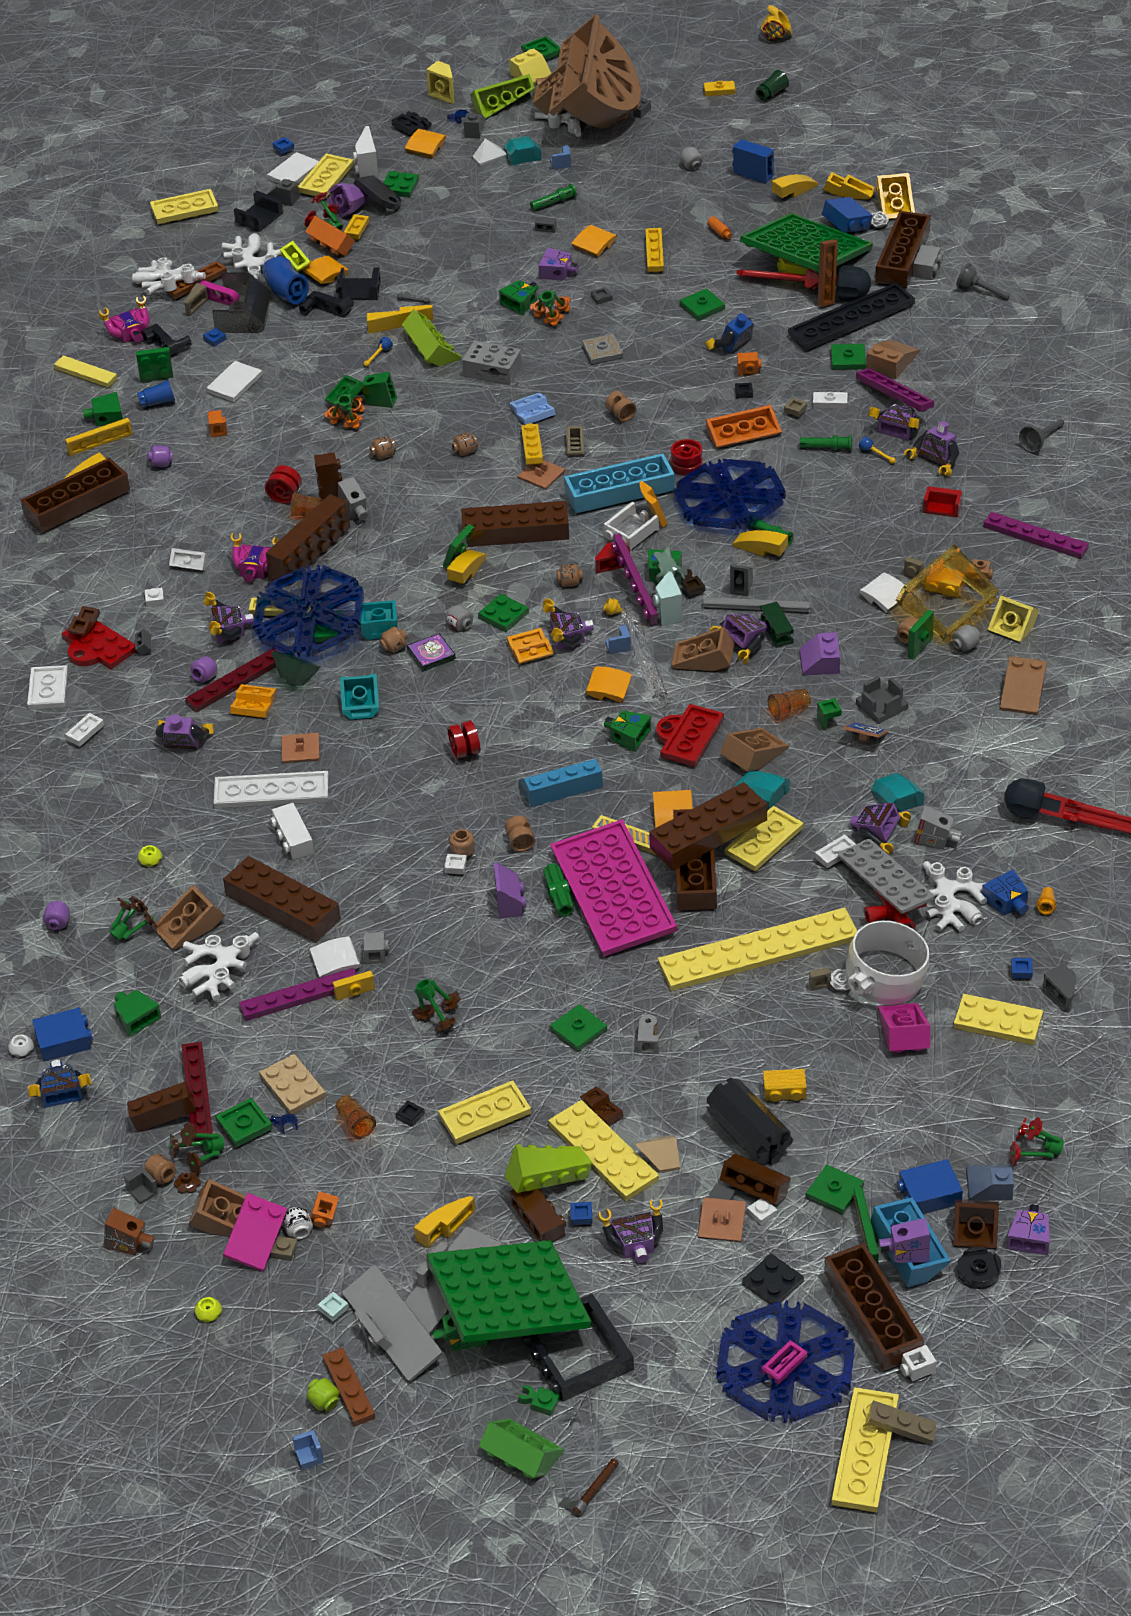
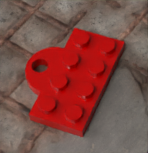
M96 621L92 629L85 636L68 633L67 630L61 633L62 639L70 643L68 647L70 661L78 666H91L100 662L106 667L113 669L137 652L133 642L99 621Z
M689 704L683 715L663 717L656 725L657 738L665 744L660 751V757L695 767L724 720V713Z

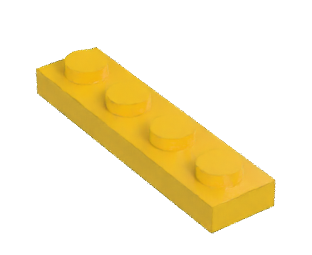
M645 228L648 272L664 271L662 229Z
M125 418L65 439L67 453L69 456L133 435L131 421L129 418Z
M528 423L521 425L526 465L543 463L538 424Z

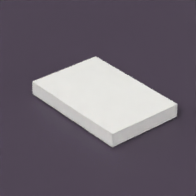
M296 152L268 173L267 179L276 183L283 179L300 183L319 161Z
M234 361L206 388V391L209 394L235 402L263 375L262 370Z
M68 665L31 667L28 709L65 707Z

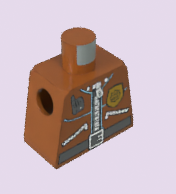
M116 1208L112 1209L105 1222L104 1247L135 1255L140 1246L151 1249L155 1237L144 1233V1221Z

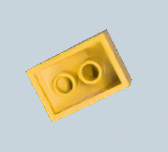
M909 173L877 176L876 190L881 212L887 214L889 220L896 219L899 210L915 213Z

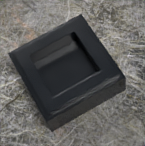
M751 382L735 384L736 399L753 398Z
M407 1100L395 1115L396 1119L413 1127L425 1114V1110Z

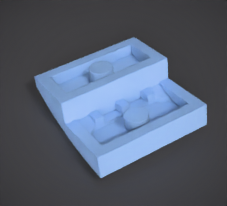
M541 393L509 403L514 414L524 425L556 415L555 408L547 403V398Z

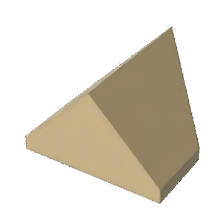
M674 1135L651 1138L635 1143L659 1169L660 1173L680 1170L677 1140Z

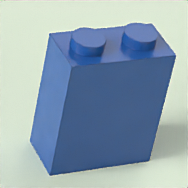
M740 139L733 146L732 166L734 174L765 184L774 176V149Z
M851 197L825 200L822 215L844 233L869 230L873 217L870 212Z
M80 1007L32 1020L43 1062L91 1049L89 1041L93 1040L90 1029H86V1026H89L86 1014L82 1015Z
M948 1159L899 1171V1180L897 1181L899 1193H903L904 1199L913 1197L922 1214L954 1207L955 1199L962 1200L963 1190Z

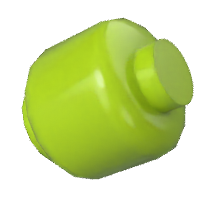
M316 1378L309 1383L306 1397L318 1411L328 1412L339 1403V1390L329 1379L322 1378L318 1380Z

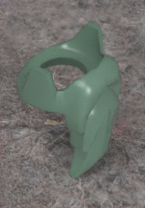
M666 547L663 553H654V556L659 561L658 566L661 570L656 575L658 584L671 571L677 584L682 578L685 581L681 566L676 565L675 560L672 558L670 547Z

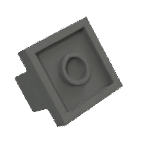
M878 676L865 682L862 695L856 698V704L878 724L908 709V702L903 699V687L893 678L888 680V685L886 683L880 685L881 679Z

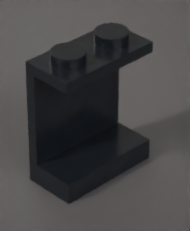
M256 191L253 193L254 205L246 211L235 208L234 217L236 223L261 232L283 214L282 200Z
M380 267L373 268L372 278H345V270L341 268L340 274H337L338 284H336V294H339V299L347 295L352 300H378L381 283Z

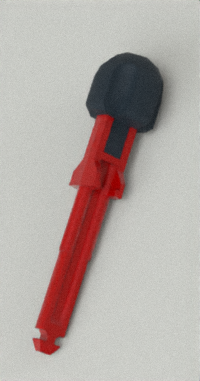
M842 266L838 276H836L838 296L843 299H858L865 296L871 287L869 273L857 266ZM741 269L737 271V274L742 277L805 282V287H808V289H816L819 284V273L814 272L812 269H807L806 275Z
M1020 778L1010 783L1005 791L1004 801L1006 807L1017 816L1035 820L1039 813L1073 822L1131 834V817L1088 805L1081 801L1045 792L1046 786L1043 782Z

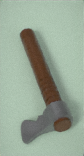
M613 1458L610 1460L580 1500L570 1501L569 1497H565L559 1503V1507L568 1508L576 1516H581L587 1509L588 1503L619 1465L618 1461Z

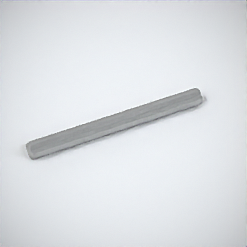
M703 598L704 608L760 610L761 605L778 602L781 609L786 612H810L811 604L805 601Z

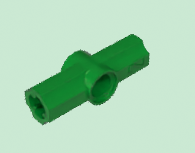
M554 863L548 864L543 869V874L547 883L549 899L553 900L558 915L562 917L570 916L574 912V906L570 898L568 882L566 879L564 880L559 865Z

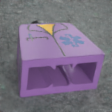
M547 248L538 265L539 279L565 280L569 272H578L579 264L572 263L570 253Z
M1029 1205L1028 1211H1017L1008 1233L1007 1249L1048 1255L1050 1242L1049 1216L1040 1213L1041 1208L1038 1205Z
M926 1218L893 1225L891 1227V1238L879 1239L880 1253L892 1251L894 1261L897 1263L930 1262V1234Z

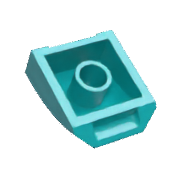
M529 136L508 139L504 145V150L507 153L511 166L541 160V149L538 143Z
M395 600L359 603L362 636L369 641L371 639H380L381 634L392 627L398 628Z
M377 674L340 677L342 713L350 720L373 718L379 711Z
M762 771L747 772L735 784L737 786L745 782L767 803V811L790 791V779Z
M893 773L876 779L871 791L880 804L894 803L896 808L900 810L899 812L924 805L923 791L913 781L901 774Z

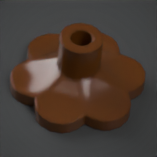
M193 1172L181 1173L178 1179L174 1181V1186L178 1188V1192L181 1194L187 1192L194 1193L197 1189L196 1187L201 1185L200 1179Z

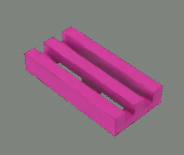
M790 1340L761 1368V1372L764 1375L767 1373L770 1379L774 1378L775 1382L780 1384L807 1357V1351ZM793 1348L794 1350L788 1356H786L775 1369L772 1370L771 1368L774 1365H776Z

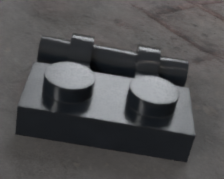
M410 111L406 115L402 113L391 120L393 126L410 135H413L418 129L424 130V127L430 128L432 125L427 118L420 117L416 112Z

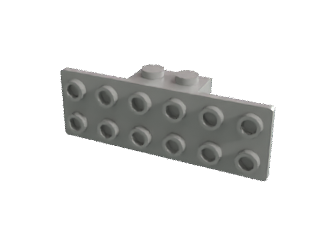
M871 839L864 840L838 852V857L902 914L935 899L933 893Z
M465 1227L449 1248L448 1245L440 1242L430 1253L499 1246L501 1243L470 1227ZM425 1260L416 1270L418 1285L404 1302L429 1335H431L442 1321V1317L447 1315L449 1311Z
M376 1265L370 1267L342 1292L356 1311L355 1314L359 1318L357 1324L364 1332L368 1331L371 1334L368 1337L375 1347L380 1345L388 1353L409 1382L414 1380L443 1355L442 1350Z

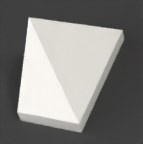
M484 139L473 155V160L479 166H483L507 157V153L500 146Z

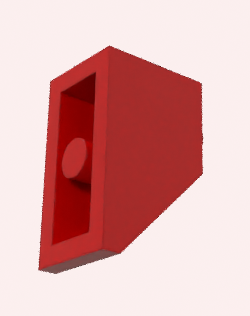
M613 542L607 543L595 557L596 574L623 568L618 564L617 554L612 551L611 543Z

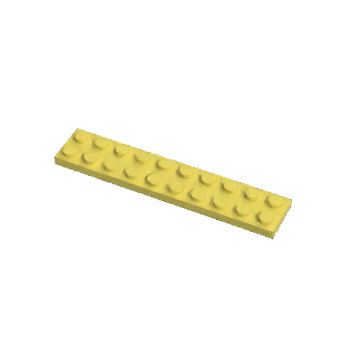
M844 907L659 957L658 964L670 990L674 991L850 943L857 929Z

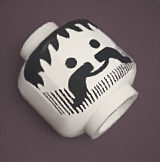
M300 1207L289 1209L282 1221L287 1235L298 1240L306 1238L313 1228L308 1211Z

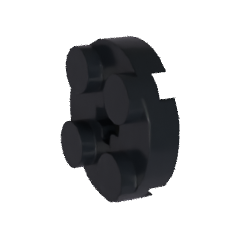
M972 1247L965 1250L963 1255L959 1257L957 1271L967 1287H985L998 1282L1002 1265L999 1256L995 1252L992 1254L988 1252L987 1248ZM977 1264H980L981 1267H985V1268H983V1269H976V1265H977Z

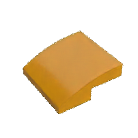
M418 129L410 137L404 149L409 153L434 158L437 150L442 148L447 136Z
M589 225L577 235L571 244L574 248L599 258L605 248L609 249L617 235Z
M324 256L311 261V264L303 268L302 271L319 283L325 284L334 283V279L337 274H340L341 268H344L345 275L348 274L349 269L330 256Z
M641 481L639 483L640 489L653 517L655 515L658 516L659 525L663 528L668 522L653 489Z
M542 628L507 637L509 648L518 664L554 655L549 640L545 638Z
M595 666L585 694L601 701L605 696L622 703L632 674L615 668Z
M241 684L236 691V699L230 706V714L266 718L274 702L276 688Z
M691 790L653 792L655 828L672 820L673 810L693 809Z

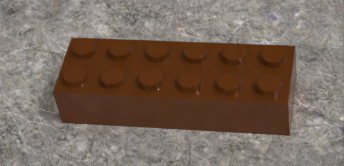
M899 210L876 264V283L891 285L896 282L901 287L908 286L913 274L915 258L921 245H925L930 233L931 215Z
M109 457L20 499L23 515L42 533L130 491L128 474Z
M331 494L328 495L266 552L269 580L287 587L349 530L347 501Z
M566 501L461 508L462 529L469 524L474 526L467 547L569 540Z
M743 782L649 831L650 849L673 871L767 821V803Z
M691 809L673 810V819ZM714 849L676 868L677 910L717 909Z
M247 856L223 878L226 896L315 943L341 920L338 902L250 856Z
M865 1243L825 1257L824 1273L883 1371L902 1364V1354L924 1346L923 1337Z

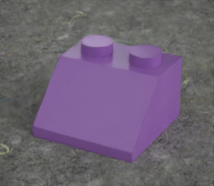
M837 632L818 633L800 647L803 676L840 673Z
M494 863L499 918L523 916L522 908H526L525 896H521V894H524L523 882H519L517 873L499 863Z

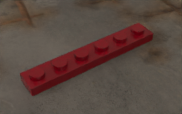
M272 648L185 698V702L197 713L234 692L241 684L246 685L285 662V658L275 648Z
M202 1041L181 1044L185 1080L194 1096L196 1112L189 1114L190 1124L194 1125L196 1133L213 1134ZM195 1138L194 1141H203L206 1138Z

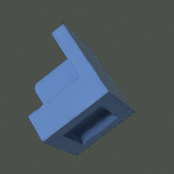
M568 145L562 146V153L552 155L550 160L553 169L571 167V154Z
M626 625L619 626L618 637L606 640L609 654L631 650V639Z
M314 1430L292 1438L295 1454L302 1470L323 1463L321 1446Z

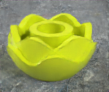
M148 845L139 851L138 859L142 865L152 867L160 863L162 853L157 847Z
M205 1297L197 1302L194 1312L199 1320L208 1323L219 1318V1315L222 1313V1307L215 1298Z

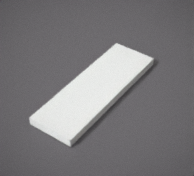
M328 771L215 777L214 808L328 802L329 774Z

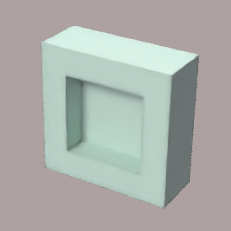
M334 1292L317 1305L318 1310L333 1322L349 1309L348 1303Z

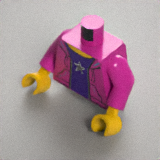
M144 295L143 302H139L138 297H136V304L140 309L135 308L109 318V310L106 307L104 308L105 314H102L99 310L98 317L105 321L104 325L111 336L120 338L126 343L132 340L140 342L143 339L141 331L147 328L150 322L148 310L145 308L146 298Z
M232 533L231 540L234 543V547H232V560L236 569L240 570V575L247 582H252L254 578L264 579L268 574L266 552L271 547L245 544L239 547L243 540L242 536L239 533V539L234 540V534ZM274 537L272 543L275 545L278 542L277 537Z

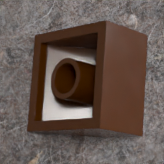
M955 1199L953 1246L997 1248L999 1202Z

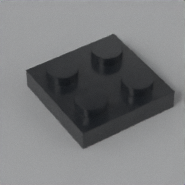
M772 1253L742 1279V1285L775 1308L804 1282L803 1275Z

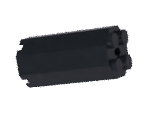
M730 1077L726 1080L727 1084L722 1085L720 1083L716 1085L707 1097V1103L709 1104L707 1111L757 1163L767 1165L770 1162L771 1164L779 1162L781 1155L793 1143L790 1131L741 1080Z

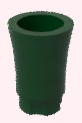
M775 70L757 87V90H755L756 95L762 101L771 98L773 95L789 87L788 77L781 70Z

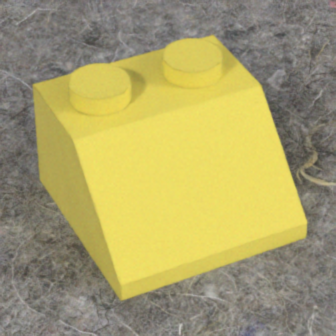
M530 49L509 59L510 75L517 78L530 74L533 85L536 84V78H546L551 74L543 55L535 49Z
M436 61L426 69L429 96L454 104L453 76L450 65Z
M1000 596L987 630L1022 642L1033 628L1040 610Z

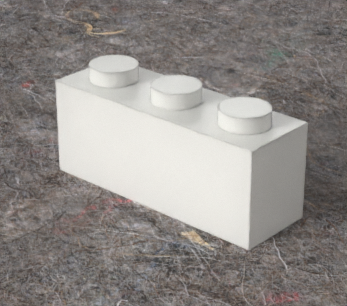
M294 803L272 809L273 817L270 818L273 829H277L276 833L279 841H283L285 853H289L292 860L313 854L312 838Z

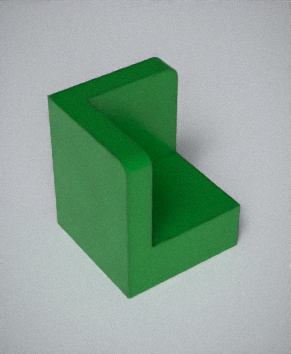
M835 698L817 702V720L822 729L826 730L828 719L842 715V710Z

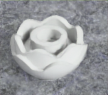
M881 211L871 213L873 217L870 225L873 228L881 229L887 225L889 220L887 214Z
M837 969L831 973L830 984L835 990L840 992L850 990V986L847 984L846 970Z
M20 1034L10 1040L8 1048L11 1055L20 1058L28 1056L33 1050L34 1044L30 1037Z

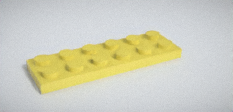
M582 1100L548 1120L549 1126L569 1146H580L593 1162L591 1168L625 1201H628L659 1181V1174Z
M854 1387L832 1496V1505L878 1512L892 1432L867 1424L869 1408L873 1400L897 1408L899 1394Z

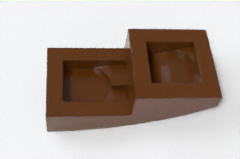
M82 606L78 616L73 617L67 630L68 633L85 636L96 623L100 615L99 609Z
M597 1086L580 1096V1099L608 1126L624 1117L623 1111L610 1102L609 1095Z

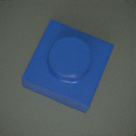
M285 137L272 143L273 149L281 154L294 149V143Z
M217 328L203 335V340L213 347L227 340L226 334Z
M1011 958L1012 978H1032V958Z
M592 1202L570 1203L571 1225L593 1224Z

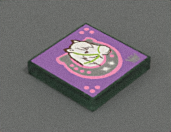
M440 633L407 645V651L422 671L456 659L455 653Z

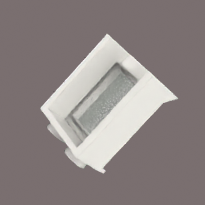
M633 501L604 523L605 537L613 541V535L620 533L630 552L632 548L655 530L659 531L658 516L655 515L649 520L646 510L640 512V515L636 514Z

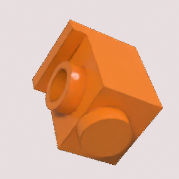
M757 352L737 353L738 377H742L743 374H758V369H762L761 359H758Z
M221 410L209 411L208 420L211 437L228 436L226 417H222Z
M318 1191L310 1216L315 1226L320 1228L330 1227L339 1197Z

